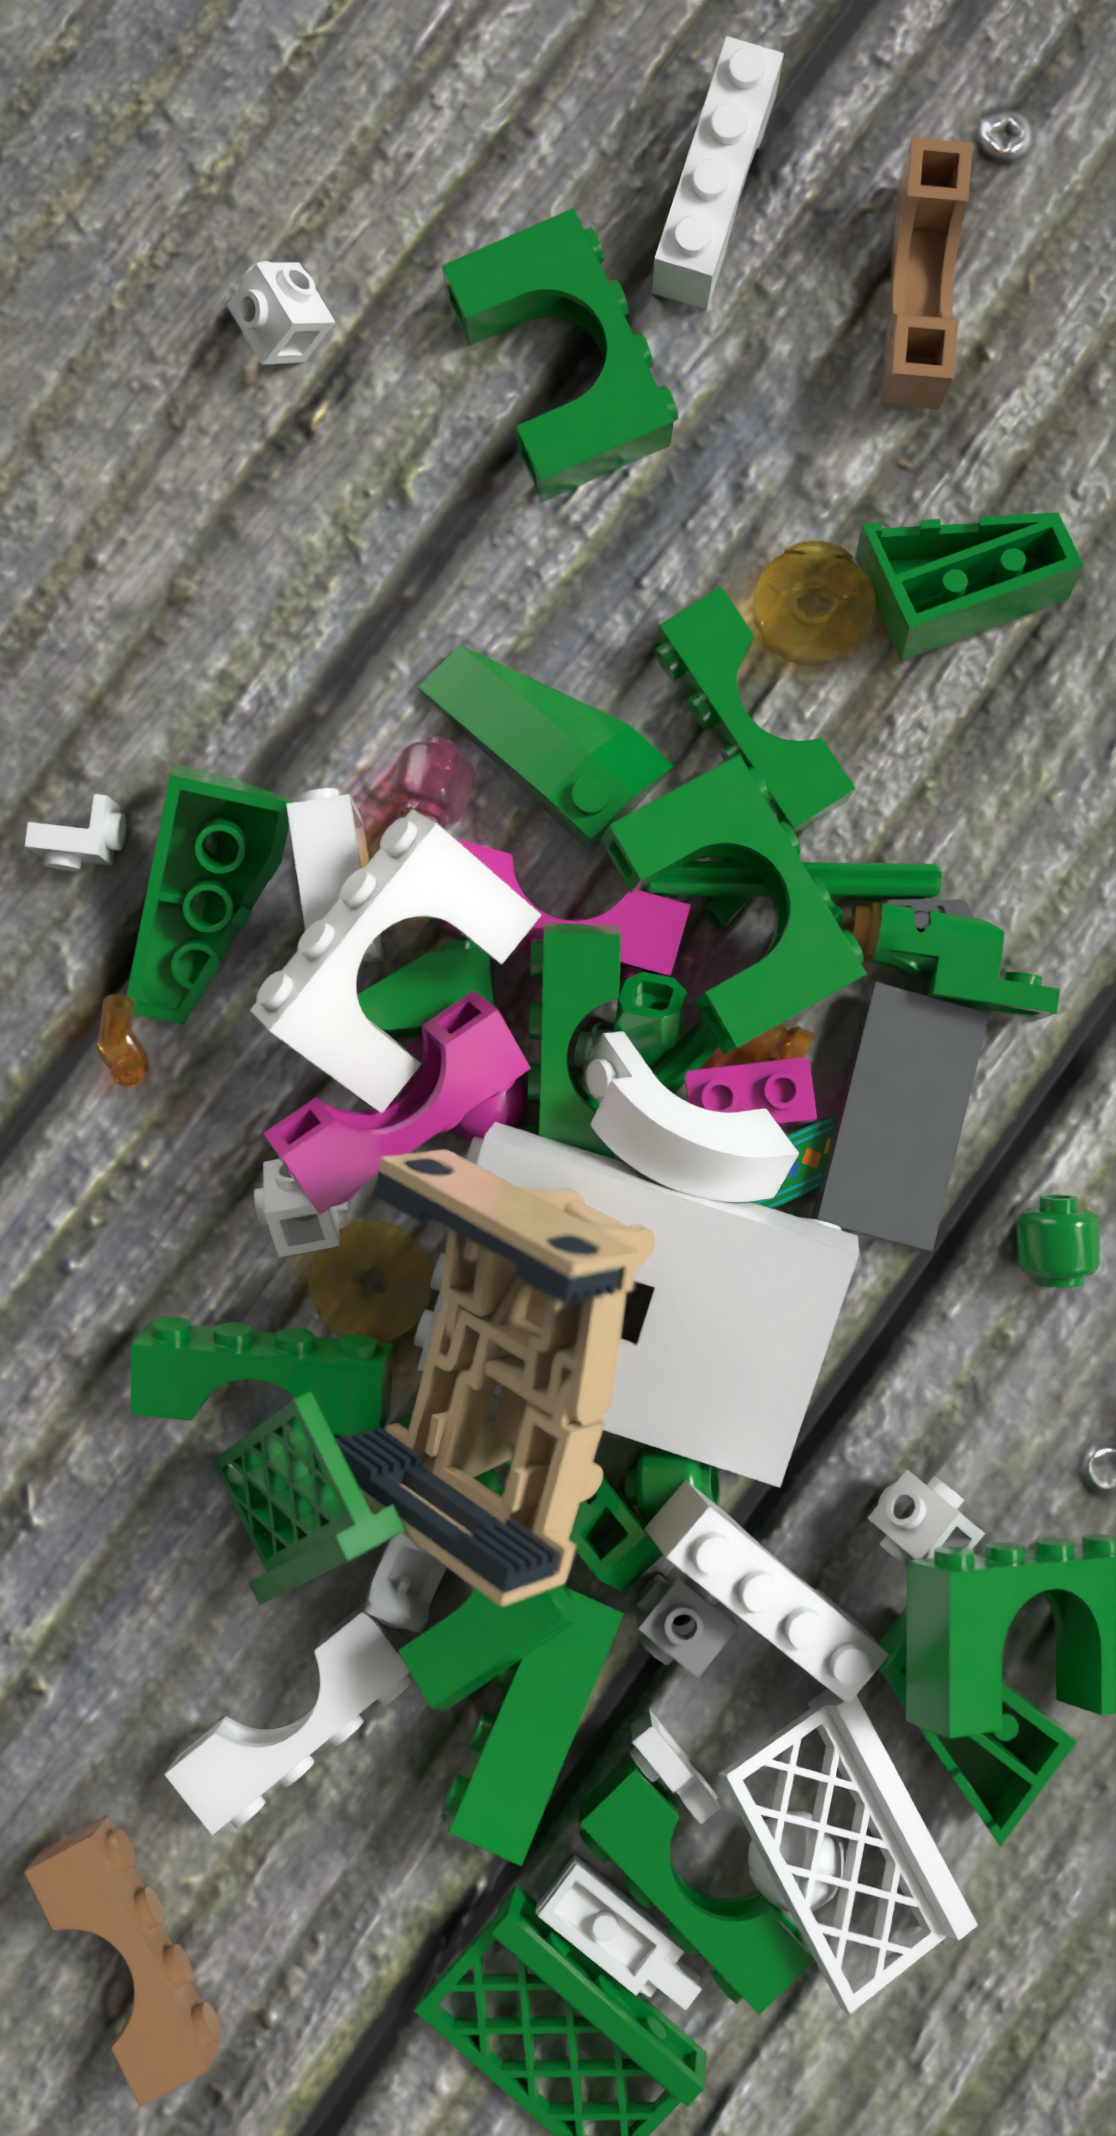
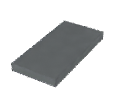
M879 982L869 983L811 1219L835 1224L842 1229L933 1251L988 1023V1013Z

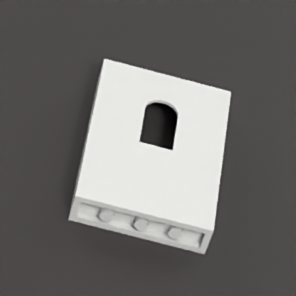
M495 1122L484 1136V1139L475 1136L470 1145L466 1160L516 1186L556 1190L572 1189L580 1193L584 1197L585 1204L627 1226L639 1224L654 1233L655 1246L647 1261L636 1267L634 1281L655 1287L638 1343L620 1339L613 1398L609 1408L600 1418V1420L605 1422L603 1430L780 1487L859 1256L858 1236L749 1201L722 1202L691 1196L654 1181L634 1169L628 1163ZM445 1253L440 1254L431 1279L430 1288L441 1291ZM440 1292L434 1312L427 1309L424 1310L414 1339V1345L423 1348L417 1369L423 1372L439 1312L445 1302L448 1301L440 1296ZM502 1384L496 1385L494 1395L501 1396Z

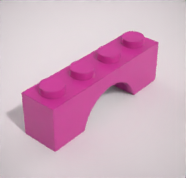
M454 838L541 914L540 918L515 947L514 951L531 955L532 939L544 940L545 923L620 925V980L625 982L626 979L641 972L666 977L671 976L691 905L636 890L633 893L628 891L616 906L598 917L579 921L559 919L539 910L524 895L515 876L512 854ZM444 920L443 929L464 936Z
M474 990L422 1025L423 1053L420 1062L421 1066L408 1086L392 1100L383 1113H380L375 1108L364 1111L342 1110L316 1097L263 1133L300 1190L319 1214H322L332 1206H338L349 1201L358 1192L359 1187L377 1176L381 1157L411 1154L414 1149L437 1133H443L454 1128L460 1123L464 1114L489 1097H495L506 1092L514 1084L516 1078L531 1069L498 1009Z

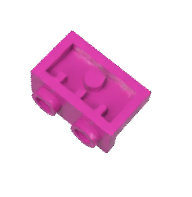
M805 1057L691 1070L685 1075L687 1102L697 1107L722 1113L766 1108L780 1128L808 1125L817 1119L810 1061Z

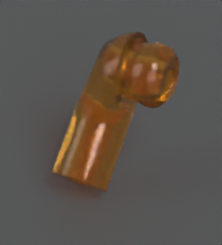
M112 994L103 1000L98 1035V1052L104 1063L111 1070V1077L114 1082L121 1087L132 1088L138 1086L147 1074L149 1058L146 1050L131 1028L134 1012L133 1000L125 995Z

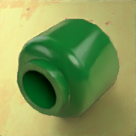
M1060 1194L1040 1196L1039 1207L1024 1210L1017 1220L1018 1266L1024 1272L1033 1275V1283L1039 1286L1071 1288L1084 1285V1277L1095 1273L1100 1265L1099 1217L1096 1213L1086 1208L1078 1207V1197Z
M651 1445L646 1446L637 1459L636 1468H628L626 1471L625 1494L629 1506H638L642 1519L648 1525L681 1484L687 1480L719 1506L720 1479L718 1467Z

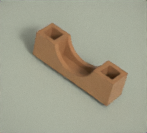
M913 137L911 139L899 176L880 398L881 405L939 410L954 379L958 319H954L953 282L960 233L968 204L973 143Z
M109 1815L43 1849L24 1873L53 1931L76 1929L99 1935L110 1942L121 1953L129 1966L135 1989L134 2007L132 2014L125 2021L111 2050L141 2108L210 2070L221 2043V2027L213 2007L208 2002L201 2003L191 1983L193 1973L186 1952L179 1944H172L162 1924L164 1922V1912L157 1894L149 1886L144 1888L134 1868L136 1858L130 1839L123 1830L115 1829Z

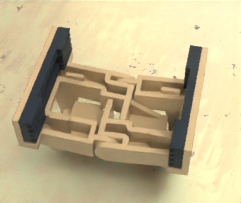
M447 1149L381 1157L374 1196L417 1221H422L427 1217L449 1227L440 1296L448 1301L441 1308L436 1321L409 1430L399 1423L387 1425L386 1430L379 1427L375 1428L374 1433L367 1430L364 1431L363 1436L355 1433L352 1439L344 1436L341 1438V1442L337 1439L335 1441L370 1510L378 1513L393 1505L405 1529L401 1533L502 1607L566 1583L576 1545L570 1542L568 1538L579 1503L592 1497L603 1479L602 1468L593 1462V1458L605 1423L600 1418L609 1408L613 1398L625 1295L627 1291L633 1290L636 1267L642 1265L650 1257L655 1246V1236L650 1229L642 1225L634 1224L627 1226L585 1204L584 1197L572 1189L556 1190L516 1186ZM502 1384L496 1420L486 1421L496 1385ZM513 1459L503 1498L473 1479Z

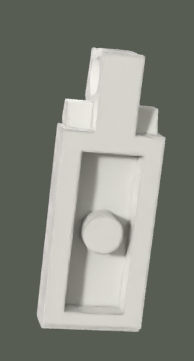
M575 1854L536 1905L535 1913L543 1921L635 1995L641 1991L651 1998L658 1988L684 2010H687L702 1989L699 1984L700 1975L680 1958L685 1951L675 1941L669 1930Z

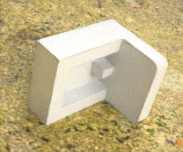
M95 794L89 829L28 822L25 847L44 858V866L54 869L80 871L81 862L113 866L115 850H121L125 842L126 817L120 813V806L108 795Z
M403 1533L396 1534L387 1539L371 1575L364 1611L376 1617L388 1627L395 1629L406 1628L422 1633L428 1622L430 1603L447 1566Z

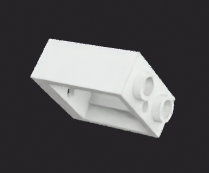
M334 788L311 790L301 795V802L286 804L305 931L314 922L325 918L340 899L339 893L345 881L355 871L364 869L369 863L363 819L350 794L339 795V790ZM381 934L377 935L362 956L360 964L384 961Z

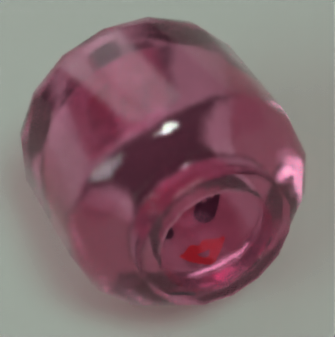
M430 737L426 741L414 742L403 748L389 790V799L394 809L399 812V818L406 817L414 809L437 823L443 829L445 826H450L460 821L466 811L475 779L473 764L460 752V748L456 743L442 737Z

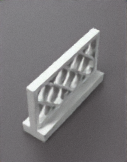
M826 1689L807 1702L810 1707L808 1711L718 1774L840 2009L851 2014L943 1939L950 1937L960 1940L978 1925L857 1695L848 1705L831 1690ZM817 1728L826 1745L821 1773L796 1766L801 1738ZM783 1752L781 1762L772 1760L778 1754ZM763 1765L780 1770L772 1809L755 1805L743 1782V1779ZM837 1768L844 1780L835 1778ZM794 1774L819 1781L812 1820L786 1814ZM834 1785L849 1789L856 1802L851 1831L826 1825ZM761 1814L770 1817L768 1828ZM784 1821L810 1828L802 1868L786 1864L779 1851ZM867 1827H869L873 1837L866 1836ZM825 1832L849 1838L842 1879L817 1872ZM864 1843L878 1846L886 1860L881 1889L857 1883ZM792 1874L800 1875L799 1886L796 1884ZM815 1880L840 1886L833 1927L817 1923L810 1910ZM898 1884L904 1895L897 1894ZM855 1891L880 1897L872 1937L848 1931ZM895 1901L910 1905L922 1928L902 1945L888 1941ZM823 1933L831 1935L829 1945ZM846 1939L871 1945L866 1974L852 1985H849L841 1970ZM886 1950L894 1951L885 1958Z

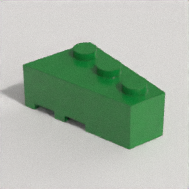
M1059 512L979 517L978 523L941 525L940 519L921 520L919 526L882 528V522L862 523L855 557L900 661L1069 600L1084 565Z
M907 1605L879 1642L889 1654L879 1667V1670L905 1708ZM1002 1679L1001 1731L948 1738L919 1727L1000 1847L1077 1742L1055 1718L1004 1679Z

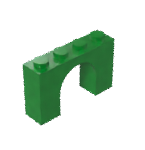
M574 208L442 265L445 294L469 346L529 320L556 318L568 321L582 328L592 337L601 351L605 363L604 368L596 383L584 395L516 426L517 450L541 502L671 446L674 421L678 420L677 407L670 390L666 385L658 387L650 371V368L653 367V358L645 337L641 332L633 335L625 318L629 314V309L619 282L616 279L608 282L600 265L604 262V255L597 234L592 227L583 228Z
M740 754L610 824L600 839L630 893L690 861L706 857H719L738 862L749 868L765 884L774 904L776 918L774 936L767 952L758 963L706 991L693 1001L724 1055L867 974L861 965L864 957L859 943L848 930H841L830 911L832 900L827 888L817 876L812 875L810 877L798 856L801 848L794 831L786 822H779L767 802L769 800V791L764 779L755 768H747Z
M413 1411L395 1423H399L409 1430ZM494 1468L473 1478L498 1496L504 1494L505 1485ZM565 1583L502 1607L475 1588L459 1609L398 1651L431 1709L448 1710L574 1624L573 1618L566 1609L574 1600Z
M1086 1534L1082 1536V1545H1074V1542L1064 1539L1041 1538L1035 1539L1034 1549L1025 1550V1546L1019 1544L987 1543L985 1544V1554H974L973 1550L966 1548L939 1547L934 1549V1558L908 1560L906 1721L948 1738L1001 1731L1002 1652L1005 1637L1018 1610L1030 1598L1040 1592L1047 1599L1055 1621L1056 1700L1101 1716L1116 1714V1536Z

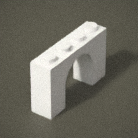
M414 809L406 817L396 820L386 830L381 839L379 851L364 869H359L349 876L340 890L338 902L323 920H318L307 928L300 938L296 954L282 971L273 973L265 980L258 991L257 1002L250 1010L271 1033L380 1113L384 1112L421 1066V1063L401 1044L368 1020L359 1006L356 993L357 971L362 956L370 943L383 930L398 921L416 916H431L446 920L474 945L500 964H503L541 916L536 909L443 828Z

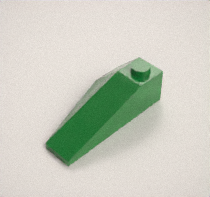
M459 645L418 687L420 692L590 854L601 843L600 839L608 826L630 814L674 768L630 724L462 645Z
M173 764L169 776L123 1013L185 1024L220 966L222 958L240 928L242 929L252 912V908L282 862L289 830L286 804L294 803V800L233 777Z

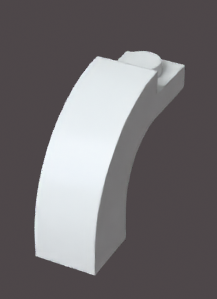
M624 1031L602 1034L583 1076V1081L599 1103L598 1110L591 1122V1127L616 1155L654 1181L691 1196L722 1202H748L775 1197L799 1152L766 1108L722 1113L692 1105L677 1097L660 1083Z

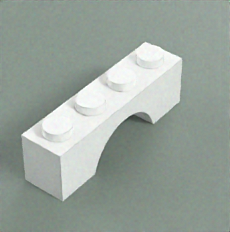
M726 36L655 255L652 294L704 310L708 309L724 260L745 179L754 153L760 147L776 97L784 53Z
M687 1480L681 1484L645 1527L647 1533L667 1559L848 1705L889 1656L885 1649L857 1620L818 1588L816 1590L791 1572L751 1537L731 1516Z
M365 1602L327 1632L317 1645L314 1652L320 1672V1691L317 1703L304 1717L288 1726L265 1730L244 1726L226 1716L179 1754L165 1773L167 1779L212 1836L229 1821L236 1829L246 1823L265 1804L266 1801L261 1796L278 1781L285 1788L290 1786L314 1764L315 1761L310 1754L327 1740L334 1747L341 1744L363 1723L364 1720L359 1715L363 1710L377 1699L383 1706L389 1704L412 1683V1679L408 1675L410 1671L398 1651L407 1645V1642L395 1628L388 1627L376 1617L367 1614L364 1611Z

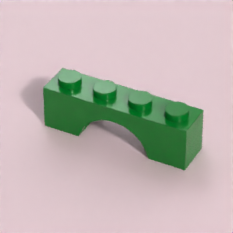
M722 586L659 625L657 637L659 647L654 650L655 656L666 675L672 681L680 678L692 697L687 700V703L699 725L705 731L713 728L725 747L720 750L723 761L726 762L740 754L747 768L753 767L760 773L769 791V800L767 802L777 820L779 822H786L796 835L846 803L856 788L823 738L803 741L779 738L763 730L747 714L738 693L737 673L749 654L754 634Z
M545 923L544 940L532 939L531 977L543 978L542 1002H530L529 1039H541V1063H529L531 1069L528 1071V1100H540V1123H528L527 1132L614 1159V1152L591 1127V1122L598 1110L599 1103L593 1095L581 1086L574 1076L568 1061L567 1049L575 1028L589 1012L606 1002L619 998L620 925Z
M181 1317L159 1318L154 1322L150 1321L131 1343V1415L192 1421L215 1389L233 1381L251 1379L277 1385L295 1398L312 1392L333 1435L353 1436V1434L359 1433L363 1436L364 1431L370 1430L374 1433L375 1428L381 1427L384 1429L391 1414L393 1344L376 1342L375 1338L365 1334H348L336 1339L314 1337L311 1331L302 1328H288L277 1333L252 1331L251 1326L237 1322L207 1327L191 1325L189 1320Z
M629 1754L579 1804V1824L582 1827L579 1835L598 1859L605 1862L611 1857L627 1874L623 1878L624 1884L642 1906L649 1909L655 1904L670 1920L667 1924L670 1934L686 1953L694 1956L699 1951L715 1968L711 1972L715 1982L729 1999L736 2004L744 1999L760 2015L814 1961V1957L804 1937L790 1917L782 1909L768 1902L760 1891L736 1898L711 1896L694 1888L679 1874L669 1855L672 1834L679 1819L676 1797L659 1779L654 1783L651 1782L637 1766L631 1754Z

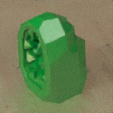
M646 972L638 973L626 979L618 999L613 1032L624 1031L649 1068L660 1062L664 1052L675 1046L677 1040L683 1035L687 991L672 977Z

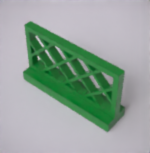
M312 1392L291 1401L212 1460L267 1572L249 1582L259 1605L353 1559L405 1530L393 1505L372 1515Z
M516 1884L501 1900L495 1916L417 2001L414 2011L554 2136H587L585 2120H620L621 2136H650L681 2102L688 2107L702 2093L705 2087L707 2052L643 1995L632 1993L543 1921L535 1913L538 1903ZM497 1940L516 1957L518 1974L484 1975L482 1954ZM473 1966L474 1975H464ZM528 1968H529L534 1974H528ZM529 1990L555 1991L565 2000L566 2016L532 2017ZM475 1991L477 2018H454L439 2002L448 1992ZM486 1991H519L522 2017L488 2018ZM575 2010L582 2016H576ZM568 2033L570 2059H535L533 2034ZM577 2033H602L613 2043L615 2059H580ZM523 2034L525 2060L500 2059L491 2051L490 2035ZM623 2053H625L629 2057V2059H624ZM616 2076L618 2102H583L581 2077ZM625 2076H651L665 2090L653 2102H628ZM537 2077H571L574 2103H550L538 2092ZM629 2120H637V2121L630 2127Z

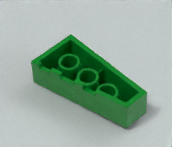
M569 1588L568 1590L574 1602L568 1605L566 1609L575 1623L497 1675L494 1686L502 1689L492 1713L482 1712L468 1745L469 1749L475 1751L465 1775L456 1774L441 1809V1812L447 1814L444 1822L450 1834L519 1866H522L624 1615L620 1611Z

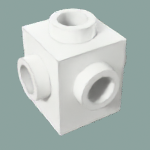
M269 261L255 263L243 274L241 285L226 304L241 328L244 338L251 345L262 365L305 362L335 324V320L316 291L312 278L302 268L300 263H271Z
M280 1159L263 1162L264 1188L254 1190L255 1207L260 1225H268L278 1257L340 1246L338 1212L348 1210V1201L338 1206H332L322 1214H319L300 1190Z
M907 1469L897 1482L884 1490L879 1499L878 1506L868 1517L871 1522L886 1534L880 1545L905 1567H907L908 1560L934 1558L935 1548L959 1547L972 1550L985 1534L957 1510L964 1502L963 1498L936 1476H933L926 1485Z

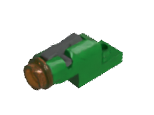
M889 900L886 903L871 901L868 907L854 906L848 931L855 937L861 947L864 957L863 962L885 965L920 978L921 971L926 972L923 995L968 1008L1043 1019L1057 1013L1060 989L1042 986L1043 977L1024 972H1006L1004 980L999 979L1005 933L1002 929L986 920L974 918L965 900Z

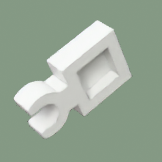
M650 1709L630 1725L632 1742L635 1745L630 1750V1754L637 1766L651 1782L654 1783L661 1777L673 1793L677 1792L688 1810L701 1825L721 1809V1806L716 1801L718 1798L716 1792L691 1765L689 1757Z

